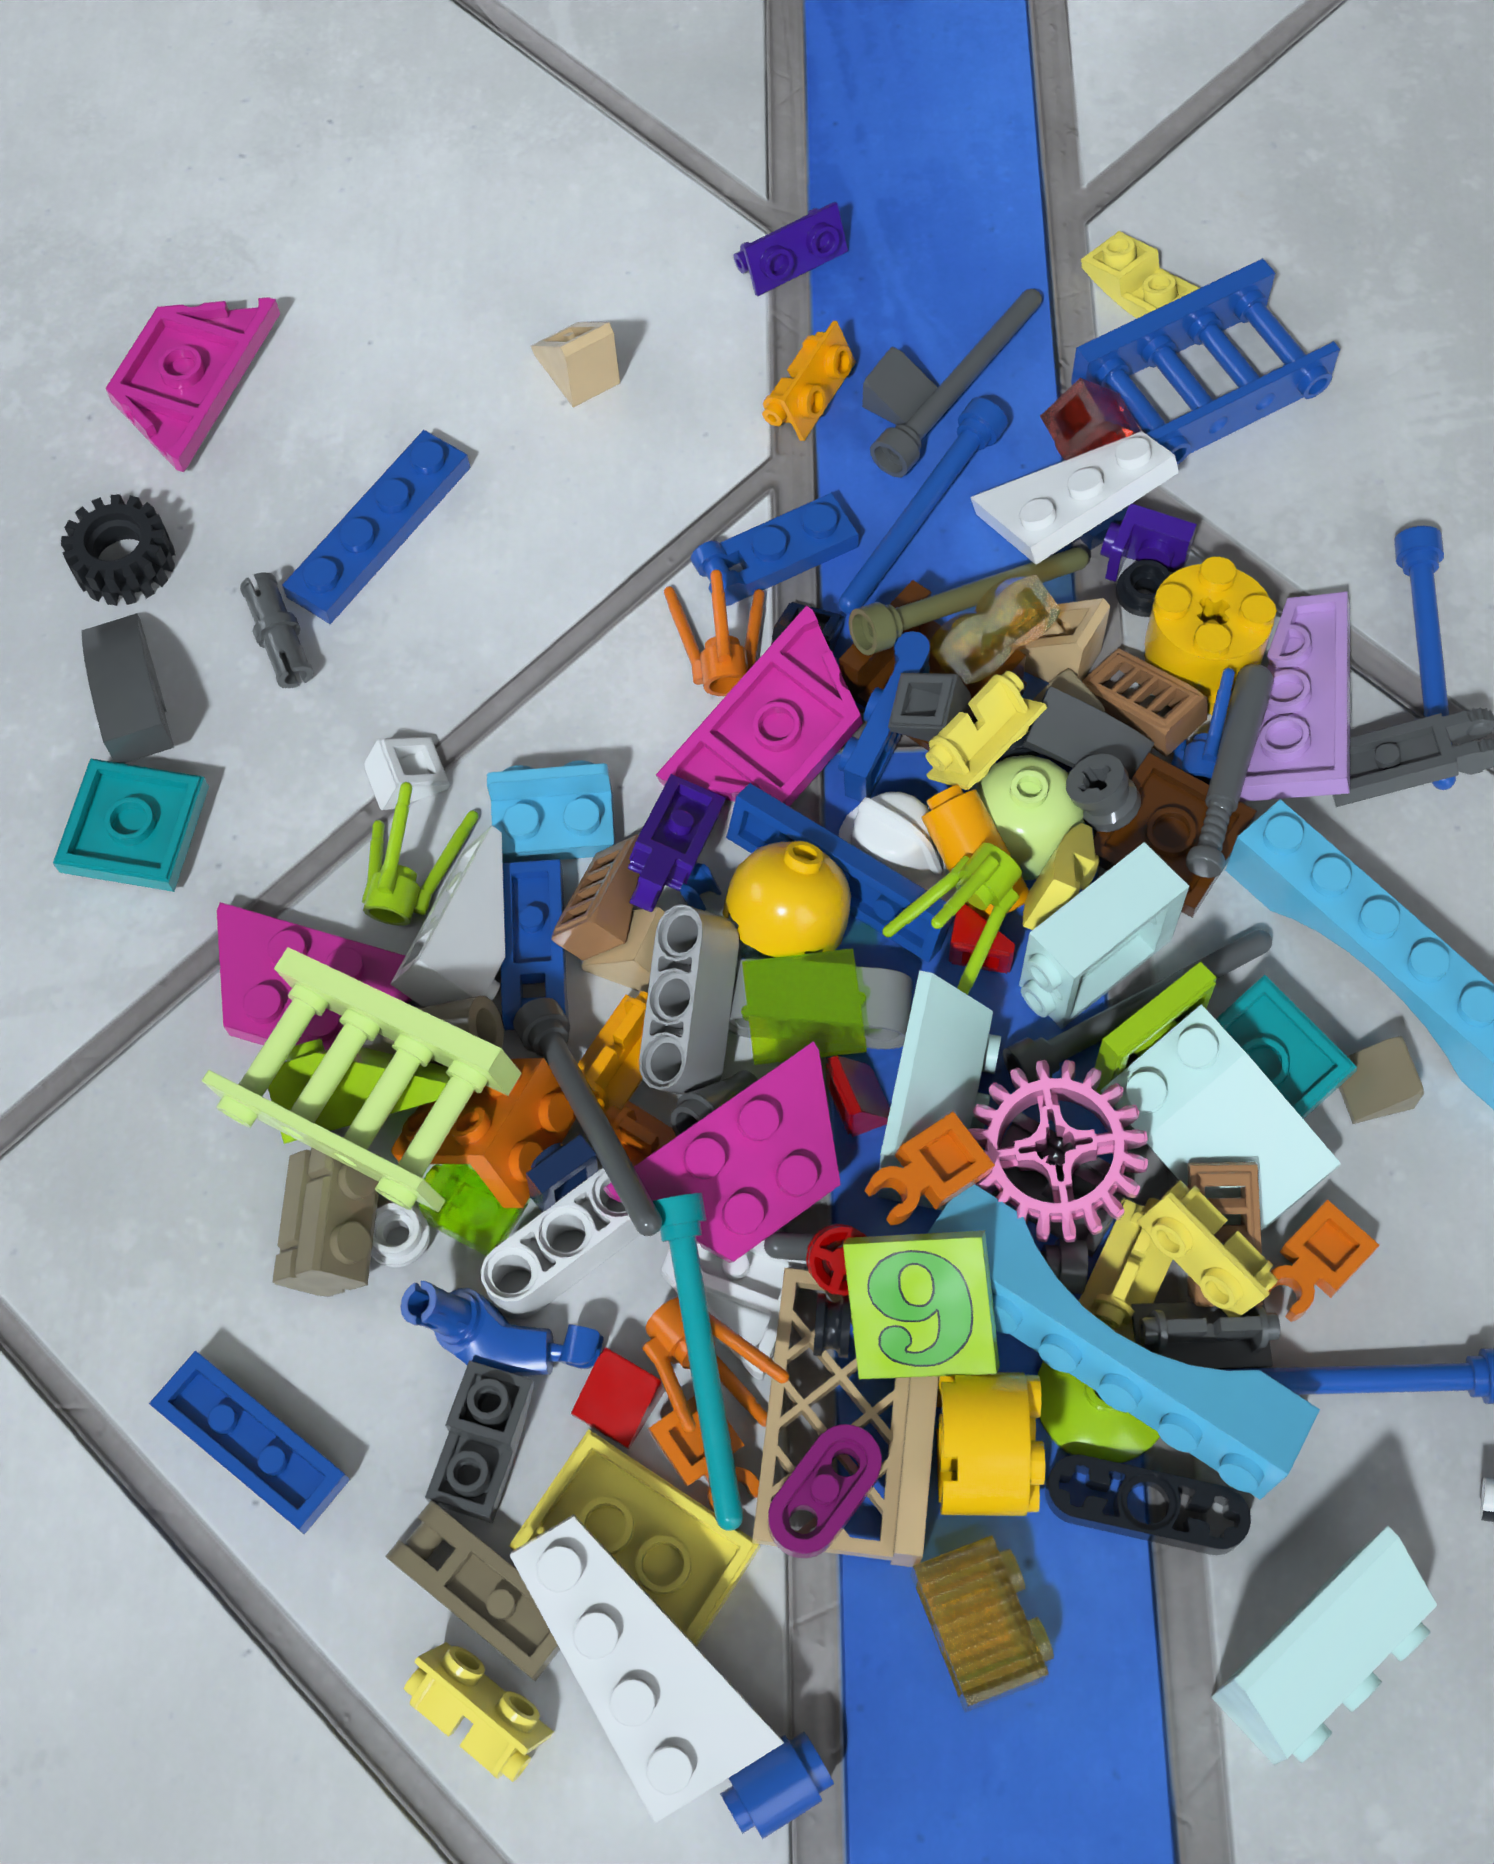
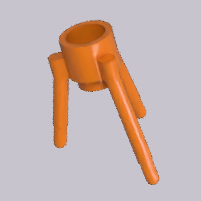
M715 569L711 572L710 577L716 636L706 641L705 649L702 652L699 650L674 588L671 586L666 587L664 595L692 666L693 683L696 685L703 684V689L711 695L726 696L756 663L765 593L761 589L754 592L745 647L740 645L738 638L729 635L722 573Z
M676 1297L660 1306L649 1318L645 1329L651 1340L644 1344L642 1350L656 1366L682 1429L687 1433H691L696 1425L671 1363H680L684 1369H690L679 1299ZM709 1312L712 1334L778 1383L783 1384L789 1380V1374L785 1369ZM716 1354L721 1383L761 1426L766 1427V1410Z

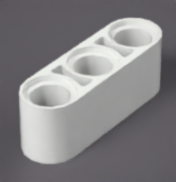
M604 1168L600 1169L549 1209L542 1212L499 1244L486 1256L481 1267V1281L492 1304L503 1316L511 1319H526L536 1314L640 1235L627 1211L613 1212L605 1207L606 1201L610 1197L603 1188L610 1184L611 1181ZM575 1230L585 1235L580 1247L572 1252L562 1253L552 1248L554 1240L565 1231ZM514 1270L527 1271L532 1275L529 1284L517 1293L508 1294L499 1290L502 1278Z

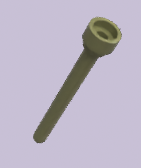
M1075 547L1051 555L1038 564L1030 562L897 608L880 602L856 608L849 616L851 638L857 649L864 655H872L894 646L897 638L901 637L902 632L907 629L1082 570L1089 562V555L1085 549Z

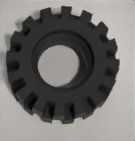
M121 494L110 495L111 504L104 505L101 497L91 501L95 508L93 511L88 512L82 506L75 512L79 523L68 520L64 528L68 536H61V546L65 551L62 554L83 592L87 590L90 598L97 602L103 596L107 605L117 606L119 596H123L127 605L137 603L134 594L140 591L143 592L147 599L155 594L151 584L155 582L163 587L168 581L164 570L173 572L175 565L172 556H175L174 546L161 517L156 513L152 505L148 502L142 505L140 499L130 495L125 504ZM126 539L139 541L136 548L121 559L112 561L99 559L103 550L114 542Z

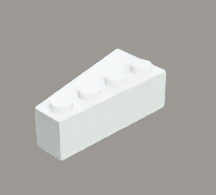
M574 1514L511 1551L509 1555L654 1823L659 1822L784 1743L768 1722L749 1704Z

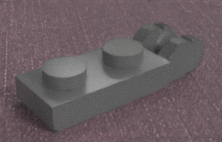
M1480 707L1479 709L1473 708L1471 711L1465 710L1443 717L1439 713L1350 737V793L1332 795L1335 806L1339 807L1459 775V772L1473 775L1483 772L1485 769L1490 770L1494 767V739L1492 737L1489 739L1483 737L1492 734L1494 730V715L1492 711H1488L1487 708L1481 709ZM1480 738H1483L1482 741H1477V740H1476V741H1473V740H1475V739L1480 740ZM1451 742H1452V743H1456V744H1460V745H1457V746H1453V747H1452Z

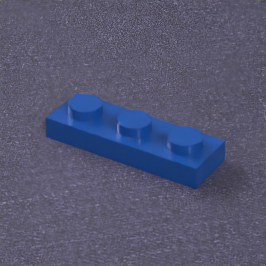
M196 1350L149 1403L304 1535L350 1481V1478Z

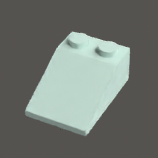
M1202 1004L1101 1090L1103 1093L1109 1086L1118 1083L1123 1088V1095L1114 1108L1118 1110L1127 1105L1137 1106L1139 1117L1130 1126L1133 1130L1138 1129L1147 1132V1146L1177 1180H1181L1187 1187L1188 1163L1255 1162L1258 1165L1261 1232L1341 1165L1339 1160L1248 1054ZM1205 1186V1197L1241 1198V1186ZM1222 1214L1228 1220L1224 1225H1241V1214Z

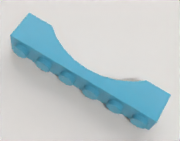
M1281 799L1277 801L1237 837L1225 871L1270 911L1294 919L1319 932L1349 952L1376 974L1427 1028L1449 1059L1460 1080L1494 1110V984Z
M976 1184L947 1203L928 1233L985 1230L996 1331L1010 1334L1038 1352L1041 1359L1051 1368L1071 1374L1098 1392L1100 1398L1110 1407L1121 1412L1130 1413L1157 1431L1161 1439L1172 1448L1182 1452H1189L1216 1470L1222 1480L1234 1489L1250 1493L1261 1500L1289 1475L1320 1411L1319 1408L1260 1370L1225 1371L1192 1366L1153 1353L1123 1337L1084 1308L1057 1279L1036 1247L1024 1218L1017 1217V1211L1003 1202H998L997 1198Z

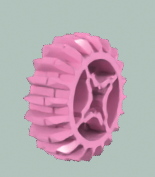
M1038 1061L1036 1063L1038 1081L1028 1083L1025 1073L1020 1068L1011 1070V1079L1016 1091L1010 1094L1002 1085L993 1083L989 1087V1094L999 1105V1108L995 1110L984 1104H976L973 1109L974 1117L989 1127L988 1130L973 1128L968 1129V1131L981 1148H985V1153L995 1164L989 1175L978 1181L976 1185L989 1194L997 1190L999 1194L995 1198L998 1199V1202H1003L1009 1207L1015 1208L1017 1217H1023L1026 1224L1030 1217L1037 1219L1036 1238L1038 1241H1048L1050 1222H1062V1234L1065 1242H1074L1076 1240L1074 1220L1084 1218L1088 1230L1093 1235L1101 1233L1102 1223L1096 1211L1102 1207L1111 1217L1119 1220L1124 1215L1125 1210L1113 1194L1118 1192L1126 1197L1136 1198L1140 1192V1185L1133 1179L1125 1176L1124 1172L1142 1173L1147 1170L1148 1160L1141 1155L1127 1153V1150L1146 1145L1148 1140L1146 1131L1138 1129L1124 1130V1127L1138 1119L1139 1110L1137 1106L1127 1105L1115 1111L1113 1107L1121 1099L1123 1088L1118 1083L1109 1086L1101 1095L1097 1093L1096 1089L1100 1084L1101 1071L1096 1068H1092L1087 1072L1083 1084L1074 1081V1061H1064L1062 1065V1078H1050V1069L1047 1061ZM1058 1101L1071 1102L1089 1110L1101 1121L1107 1133L1095 1134L1094 1129L1077 1130L1070 1127L1063 1120ZM1038 1104L1040 1124L1037 1131L1028 1138L1014 1141V1146L1000 1148L1003 1135L1013 1119L1026 1108ZM1050 1120L1055 1124L1056 1136L1063 1138V1147L1069 1142L1074 1146L1073 1150L1065 1152V1163L1062 1164L1063 1182L1058 1181L1056 1166L1049 1164V1155L1041 1159L1037 1152L1047 1149V1139L1050 1138L1048 1123ZM1113 1153V1161L1104 1180L1089 1194L1074 1200L1072 1188L1074 1171L1083 1163L1097 1160V1155ZM1018 1167L1019 1171H1036L1043 1174L1051 1186L1054 1203L1039 1201L1027 1196L1010 1182L1003 1169Z

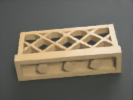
M784 1268L774 1362L787 1370V1364L809 1347L814 1351L815 1329L811 1332L793 1310L796 1285L802 1289L825 1291L833 1302H838L843 1297L842 1295L831 1294L821 1288L808 1270ZM791 1326H793L802 1337V1340L789 1349ZM826 1350L822 1356H817L833 1377L805 1399L802 1398L789 1380L781 1384L771 1378L752 1543L776 1546L768 1528L769 1507L776 1493L796 1468L778 1446L779 1432L800 1415H803L820 1436L827 1428L810 1407L840 1385L863 1413L851 1425L864 1428L867 1424L871 1423L889 1445L888 1457L882 1463L878 1477L879 1479L886 1473L884 1499L874 1487L867 1495L882 1514L880 1541L850 1537L843 1528L831 1546L824 1552L891 1560L890 1565L918 1568L924 1551L939 1376L895 1378L894 1391L873 1407H871L849 1379L858 1370L856 1358L841 1369ZM785 1392L795 1406L781 1417ZM892 1405L889 1429L879 1415ZM842 1454L837 1456V1459L851 1476L858 1471L859 1468L849 1455ZM777 1460L788 1475L773 1486ZM814 1517L796 1532L800 1534L812 1532L817 1526L816 1518Z

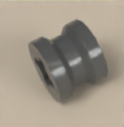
M1100 753L1083 759L1070 771L1066 780V791L1075 806L1084 810V821L1095 831L1111 832L1119 830L1134 819L1141 807L1139 791L1133 781L1128 779V773L1120 759L1112 754Z

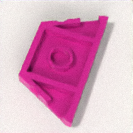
M269 297L258 298L257 308L234 310L228 309L226 301L207 302L196 307H187L185 305L157 307L105 389L111 402L176 470L185 472L278 319L280 311L276 299Z
M807 605L657 772L656 776L661 784L665 786L670 774H673L726 797V800L735 802L736 795L751 783L790 807L863 724L861 714L850 690H848L840 668L832 651H830L815 613Z
M219 903L216 911L223 1026L230 1036L264 1045L292 1001L288 997L292 988L274 970L287 947L407 1004L412 1001L411 998L391 985L405 955L225 903ZM327 1008L322 1016L314 1015L296 1045L321 1038L324 1049L328 1050L344 1026L339 1021L342 1016Z
M814 1042L804 1047L634 1166L652 1201L685 1194L702 1193L707 1220L700 1222L702 1235L696 1236V1241L701 1245V1248L728 1263L736 1261L841 1185L820 1053ZM612 1183L603 1188L609 1197L621 1202Z

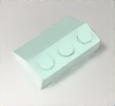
M919 970L880 1154V1169L887 1166L904 1168L895 1157L899 1147L953 1111L967 1129H984L985 1124L974 1117L973 1109L976 1104L989 1105L990 1095L978 1093L982 1072L995 1073L1002 1036L989 1034L993 1015L992 1010L930 972ZM882 1188L878 1191V1197L902 1202L900 1194L895 1189ZM924 1194L920 1196L919 1206L935 1209ZM947 1203L938 1208V1210H943Z
M1387 1526L1357 1550L1211 1696L1273 1765L1288 1759L1291 1754L1300 1763L1307 1760L1332 1734V1731L1323 1722L1334 1710L1343 1703L1350 1712L1354 1711L1382 1683L1373 1673L1380 1663L1390 1653L1401 1662L1430 1634L1431 1631L1422 1621L1437 1606V1603L1400 1537Z

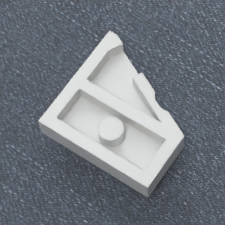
M763 1240L736 1261L728 1263L701 1248V1245L697 1243L708 1311L772 1359L775 1352L784 1268L807 1270L806 1261L771 1258L765 1252V1240ZM669 1249L661 1271L663 1278L677 1292ZM796 1285L795 1299L800 1289L798 1285ZM723 1343L753 1377L763 1381L766 1373Z

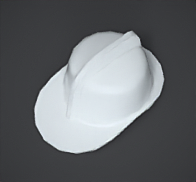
M885 792L871 799L865 797L846 816L839 829L840 838L926 890H929L949 873L921 819L923 815L930 811L925 804L912 795L903 792ZM956 887L952 888L940 899L947 902L957 891Z

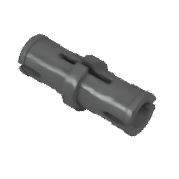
M267 572L254 574L260 590L255 591L249 578H246L240 585L241 593L245 597L255 621L252 632L257 644L267 651L278 685L288 689L298 687L300 685L295 676V671H299L304 683L308 682L314 674L298 638L301 628L294 614L287 611L277 587L278 583L275 576Z

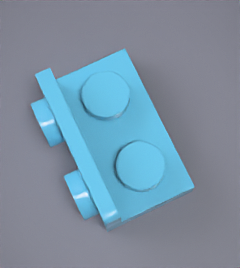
M580 760L569 762L562 767L534 769L529 766L518 765L508 767L501 772H490L487 774V788L491 799L492 826L502 832V863L591 858L596 853L616 844L613 792L607 764H594L589 761Z

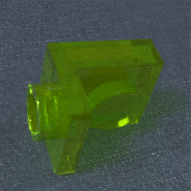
M435 1164L428 1171L424 1180L446 1201L439 1212L421 1203L418 1205L429 1226L485 1256L508 1239L528 1206L526 1203L524 1208H503L477 1172L469 1168L468 1164H443L442 1166Z

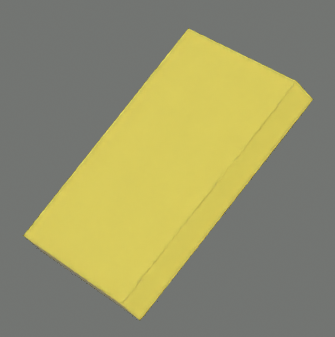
M589 1429L509 1545L513 1551L574 1514L696 1647L760 1549V1544L752 1543L753 1538L738 1528L733 1531L723 1530L717 1524L714 1512Z

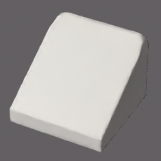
M431 737L377 739L364 764L381 810L395 809L400 786L404 782L412 784L410 803L445 791L450 785Z

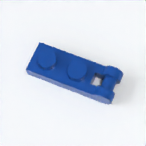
M829 493L720 543L718 541L705 542L693 551L690 560L698 574L702 577H708L710 582L711 572L715 569L721 571L726 606H729L754 595V592L758 589L765 590L858 548L859 534L833 494ZM740 564L743 568L740 572L729 570L730 567ZM711 583L709 584L710 593H712Z
M905 632L901 637L897 638L894 645V671L884 689L876 687L872 692L864 712V721L867 724L860 738L850 737L843 749L838 769L844 772L845 796L860 802L865 797H871L902 735L892 732L888 728L901 673H930V644L928 639L919 632Z
M556 859L502 863L505 958L501 964V996L505 1031L515 1030L513 1021L518 1010L529 1001L537 998L556 1000L569 1021L565 949L552 941L554 928L564 911L563 869L561 861ZM545 983L546 996L523 998V984Z

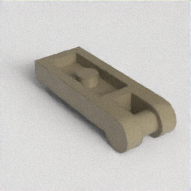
M430 1501L417 1518L422 1523L405 1544L398 1540L385 1557L525 1674L536 1681L559 1652L560 1648L518 1570L441 1507ZM444 1540L455 1550L437 1571L426 1560Z

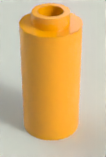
M957 784L926 801L931 811L923 815L921 819L949 873L963 856L970 858L984 842L999 847L1012 858L976 789L964 793ZM1022 876L1012 887L1020 898L1007 914L1025 905L1029 889ZM966 902V905L986 921L994 908L990 904L986 910H980Z

